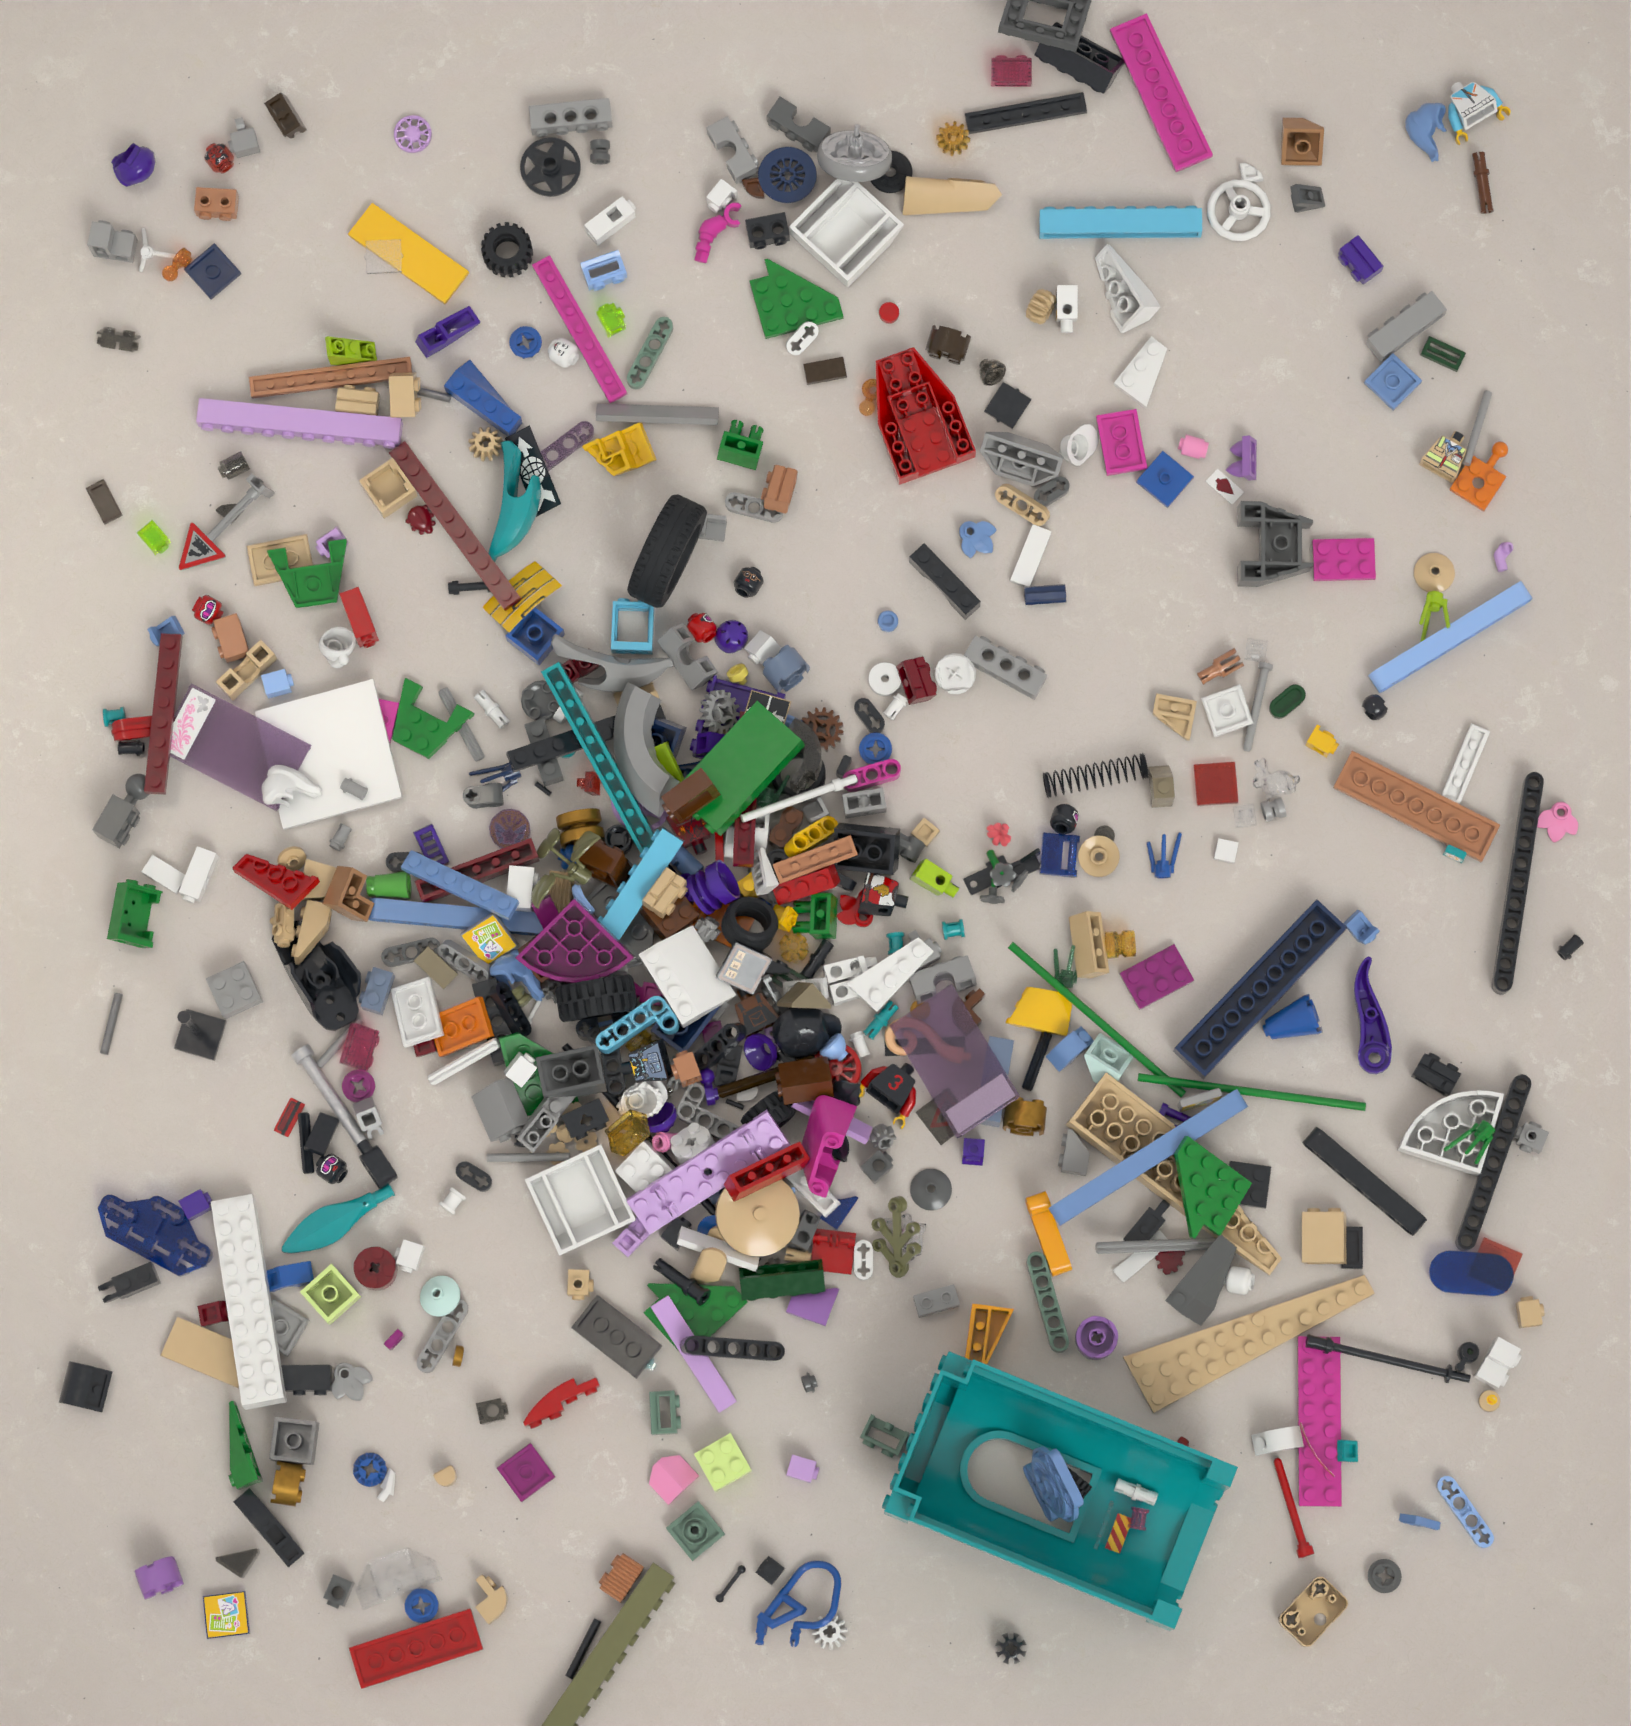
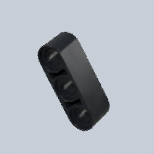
M738 1022L726 1024L694 1053L698 1068L704 1069L715 1066L746 1037L747 1031L745 1026ZM733 1027L737 1031L736 1037H734L731 1032ZM718 1041L722 1043L721 1051L717 1048ZM704 1054L708 1059L706 1064L702 1060Z

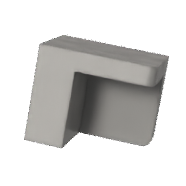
M821 796L817 797V801L802 807L810 825L825 816H830Z

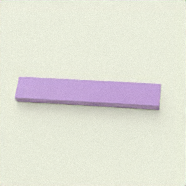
M667 1295L650 1306L717 1411L720 1413L737 1402L709 1357L686 1355L681 1351V1340L688 1336H694L670 1297ZM689 1340L687 1348L690 1351H694L696 1347L695 1342Z

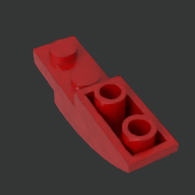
M572 1378L547 1393L532 1408L523 1421L524 1426H530L533 1429L542 1425V1420L549 1418L551 1421L561 1417V1412L565 1411L562 1405L563 1402L570 1404L578 1400L577 1396L584 1393L586 1396L598 1392L597 1388L601 1387L598 1379L593 1378L577 1385L575 1379Z

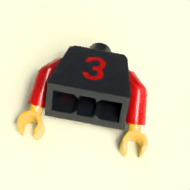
M905 1063L901 1068L895 1064H891L889 1067H878L872 1069L861 1080L860 1098L865 1095V1088H867L866 1092L893 1113L896 1115L900 1113V1116L896 1117L893 1121L894 1125L897 1119L903 1120V1125L900 1129L905 1126V1118L909 1117L916 1104V1089L913 1087L916 1081L911 1077L914 1068L908 1063Z

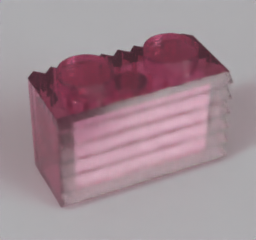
M998 55L995 58H991V87H1031L1032 58H1027L1025 55H1018L1015 58Z
M351 1023L339 1063L355 1069L368 1071L374 1061L372 1056L373 1050L379 1044V1031L357 1023Z

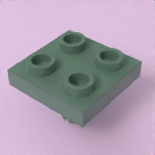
M699 1501L666 1527L692 1561L725 1535Z

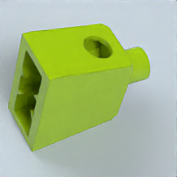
M928 859L920 861L910 877L911 881L937 896L944 892L954 898L959 890L958 886L950 882L953 876ZM936 878L940 880V885L936 883Z

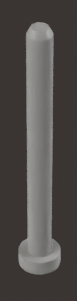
M1259 662L1258 668L1261 670L1251 710L1254 724L1248 726L1243 746L1244 751L1247 752L1252 748L1268 672L1272 671L1273 668L1272 664L1266 662Z

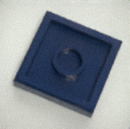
M215 243L184 268V271L210 300L241 275L238 268Z

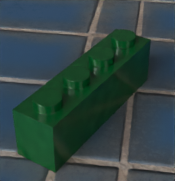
M822 1259L758 1266L756 1272L746 1268H739L742 1301L826 1292Z

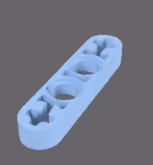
M1450 1476L1440 1478L1437 1482L1438 1492L1474 1543L1481 1548L1491 1546L1494 1541L1493 1533L1457 1482ZM1442 1481H1450L1452 1483L1450 1485L1452 1492L1457 1489L1459 1493L1448 1499L1447 1495H1450V1492L1447 1489L1442 1490ZM1456 1497H1461L1465 1501L1462 1509L1454 1507L1453 1501ZM1468 1515H1474L1477 1518V1524L1474 1527L1466 1524L1465 1519ZM1482 1525L1483 1529H1480L1483 1535H1489L1487 1538L1488 1543H1480L1479 1539L1481 1537L1479 1533L1473 1534L1472 1530Z

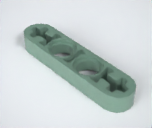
M668 317L657 319L627 375V383L632 389H640L645 385L673 332V323ZM665 323H667L669 329H664L662 332V337L659 336V333L661 331V327L659 325H664ZM656 339L660 341L661 345L658 349H651L649 342ZM641 358H650L651 364L647 367L641 366ZM639 369L643 371L639 375L641 382L637 381L634 384L631 377H636Z

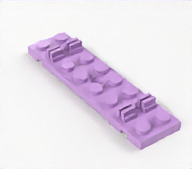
M765 1110L754 1117L749 1123L743 1124L693 1158L655 1180L644 1190H640L627 1198V1203L648 1233L652 1234L724 1188L723 1184L730 1174L789 1147L790 1142L768 1110ZM710 1168L712 1170V1173L710 1175H706L704 1173V1170Z

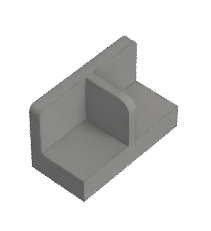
M707 514L698 539L724 542L727 525L726 516Z

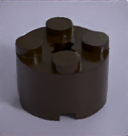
M932 325L925 350L928 351L929 357L940 360L942 356L949 359L948 362L960 365L961 361L965 360L971 336L967 334L965 338L961 336V331L944 326H939V329H937L936 325Z

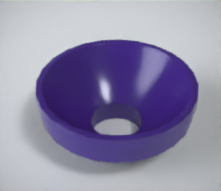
M761 1033L751 1035L746 1039L744 1053L750 1065L759 1071L770 1069L777 1060V1046L769 1037ZM765 1043L768 1045L770 1053L765 1050Z
M665 1102L658 1114H654L649 1118L641 1117L640 1123L650 1133L668 1132L674 1126L677 1118L676 1108L672 1103Z

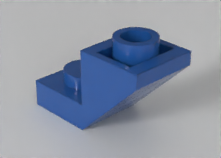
M311 1261L278 1266L267 1270L270 1292L286 1287H300L314 1280Z

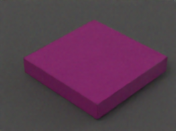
M531 1443L497 1467V1470L521 1502L555 1478V1475Z

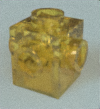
M791 932L789 936L785 934L779 942L780 956L789 963L792 961L797 964L799 960L803 961L809 953L807 950L809 948L808 943H806L807 939L800 933L795 935ZM791 943H796L798 947L793 950L790 948Z

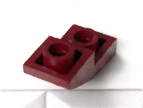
M569 659L562 664L572 683L577 682L579 678H584L601 667L599 664Z

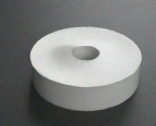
M884 662L875 665L871 669L869 685L873 692L880 696H890L898 691L901 686V680L895 665ZM887 676L889 681L882 682L881 678Z

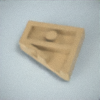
M1156 693L1152 715L1189 741L1197 701Z

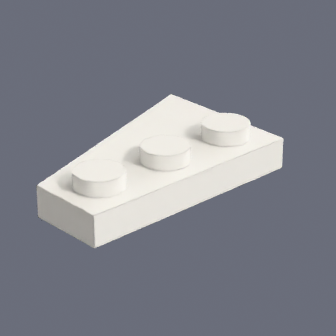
M1151 336L1114 382V386L1146 409L1167 348Z

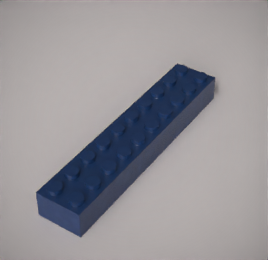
M1316 899L1177 1044L1173 1052L1204 1080L1346 931L1347 927Z

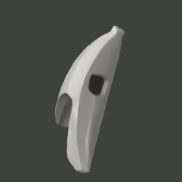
M557 634L551 640V645L558 656L599 664L605 668L606 672L599 678L578 679V684L594 690L622 692L627 682L640 688L661 676L667 668L673 667L671 657L622 659L577 646Z

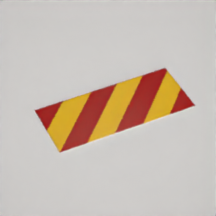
M1117 1514L1105 1546L1106 1549L1117 1553L1121 1552L1132 1518Z

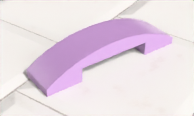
M637 1217L636 1221L632 1222L628 1228H625L612 1244L625 1256L629 1257L650 1234Z

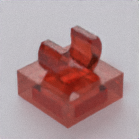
M585 771V778H577V787H581V789H584V792L592 796L600 795L601 780L596 772Z

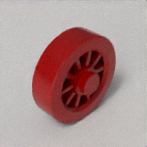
M846 1045L848 1054L845 1056L847 1058L845 1061L841 1062L837 1059L828 1061L832 1083L834 1079L838 1081L841 1077L850 1083L860 1082L862 1065L857 1053L848 1045ZM818 1052L814 1057L819 1058L823 1056ZM850 1063L852 1064V1068L845 1067ZM844 1072L852 1073L851 1078L846 1076Z

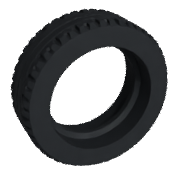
M679 494L672 495L668 499L644 543L631 574L627 588L631 597L655 608H661L665 605L675 589L702 531L707 516V510L704 506Z

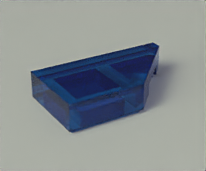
M854 1196L838 1199L841 1204L828 1217L825 1218L821 1215L820 1219L838 1230L859 1198Z

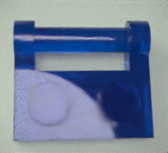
M1043 832L1039 874L1077 877V870L1075 868L1077 843H1080V836ZM1063 842L1069 843L1067 869H1061Z

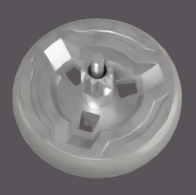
M856 124L854 131H840L825 137L818 147L817 159L820 167L832 177L844 181L865 182L880 178L889 170L892 162L891 149L880 137L859 131L860 125Z

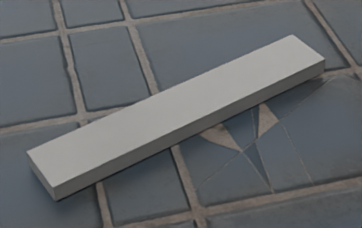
M597 403L596 421L718 425L719 407Z

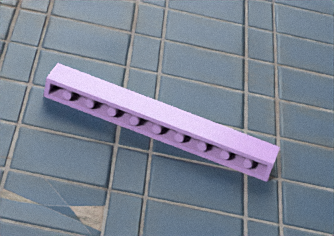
M199 398L196 419L198 426L206 431H213L214 428L221 429L222 432L233 433V430L241 431V433L246 435H253L255 432L262 433L261 435L266 437H273L274 434L282 435L286 439H293L294 436L302 437L303 440L313 441L316 438L322 439L323 442L334 443V440L342 441V443L347 445H354L355 442L363 443L362 445L367 447H374L377 444L383 445L384 448L394 449L395 446L401 444L403 428L402 419L396 417Z

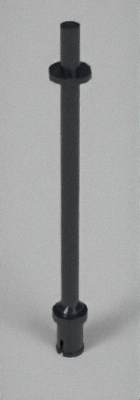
M1308 1334L1305 1342L1306 1348L1321 1350L1325 1354L1335 1351L1444 1377L1445 1383H1449L1450 1379L1469 1383L1471 1378L1470 1374L1453 1371L1450 1364L1444 1369L1337 1344L1330 1337L1325 1339Z

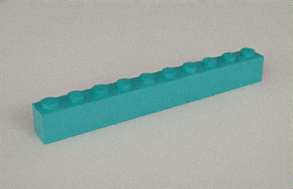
M557 662L541 671L638 850L642 853L645 847L650 848L654 842L651 840L654 831L636 798L631 793L617 763L562 663Z

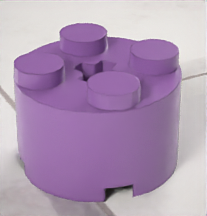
M1092 1316L1085 1319L1079 1325L1075 1334L1077 1349L1083 1356L1092 1360H1101L1108 1357L1114 1351L1118 1342V1331L1115 1325L1110 1320L1101 1316ZM1093 1333L1102 1336L1100 1343L1091 1340Z
M173 1556L156 1560L148 1566L144 1565L135 1570L136 1578L145 1600L156 1596V1593L161 1592L162 1595L173 1591V1588L184 1584L177 1562Z

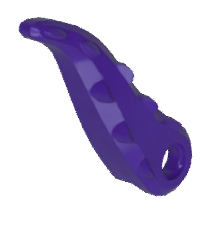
M1368 956L1362 961L1354 982V1000L1360 1024L1358 1062L1360 1067L1367 1073L1379 1074L1388 1069L1391 1063L1392 1044L1385 1016L1370 985L1368 974L1372 958ZM1371 1053L1379 1054L1381 1059L1378 1063L1370 1062L1368 1057Z

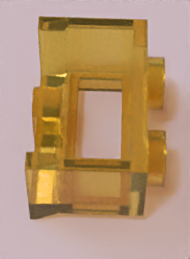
M630 1109L605 1130L612 1153L626 1156L650 1136L647 1115L645 1113ZM622 1129L627 1130L624 1134L620 1132Z

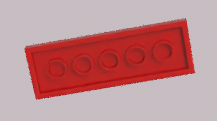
M471 1608L349 1648L361 1689L483 1650Z

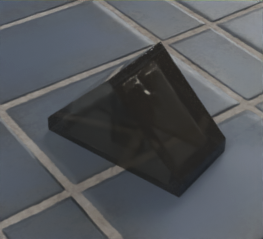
M256 1548L215 1557L216 1562L244 1579L259 1556L260 1550Z

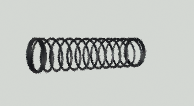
M1140 753L1139 763L1137 756L1134 754L1132 764L1129 757L1126 756L1124 765L1118 757L1116 767L1113 760L1110 759L1109 771L1102 760L1101 773L1095 762L1093 764V774L1088 764L1085 765V775L1081 766L1078 765L1077 777L1072 767L1069 769V778L1065 769H1062L1061 780L1056 770L1053 772V781L1049 772H1043V782L1047 798L1052 797L1049 779L1055 797L1057 796L1055 773L1058 777L1062 794L1065 795L1063 771L1071 794L1073 793L1071 770L1074 774L1078 791H1081L1079 768L1087 791L1089 790L1087 767L1096 789L1095 765L1102 787H1104L1103 764L1110 785L1112 786L1111 763L1114 767L1118 784H1120L1118 761L1121 763L1125 780L1128 783L1126 759L1129 762L1134 781H1136L1134 757L1138 763L1142 779H1148L1149 773L1145 755Z

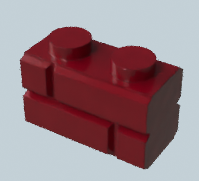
M923 656L904 660L896 666L909 705L929 701L937 695L936 683L932 681L930 676V665Z

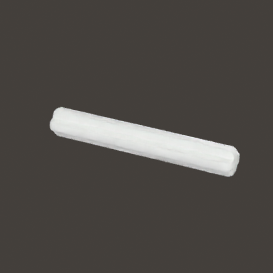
M493 1038L431 1073L428 1075L430 1084L436 1085L501 1047L498 1039Z

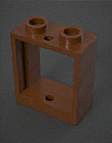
M700 768L661 796L665 802L662 804V807L672 820L677 819L681 824L721 794L704 770Z

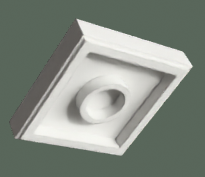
M1240 684L1201 698L1214 737L1254 724Z

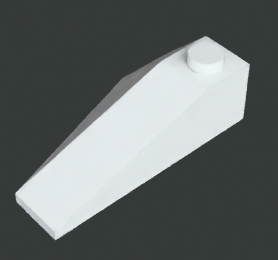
M1106 244L1095 257L1100 278L1106 286V299H1109L1111 304V318L1119 331L1125 333L1149 321L1161 307L1150 289L1109 244Z

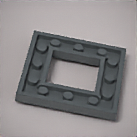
M1007 0L998 33L1065 50L1077 51L1092 0H1030L1039 4L1066 9L1067 13L1062 28L1023 19L1029 0Z

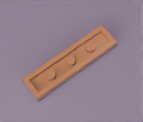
M849 835L773 863V867L781 884L856 856L858 853L852 837Z

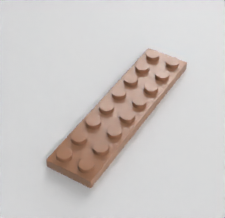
M1354 751L1349 755L1333 787L1447 846L1452 845L1465 851L1467 856L1479 862L1483 861L1500 827V824Z

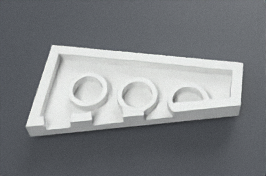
M918 937L846 985L874 1011L878 1012L934 951Z

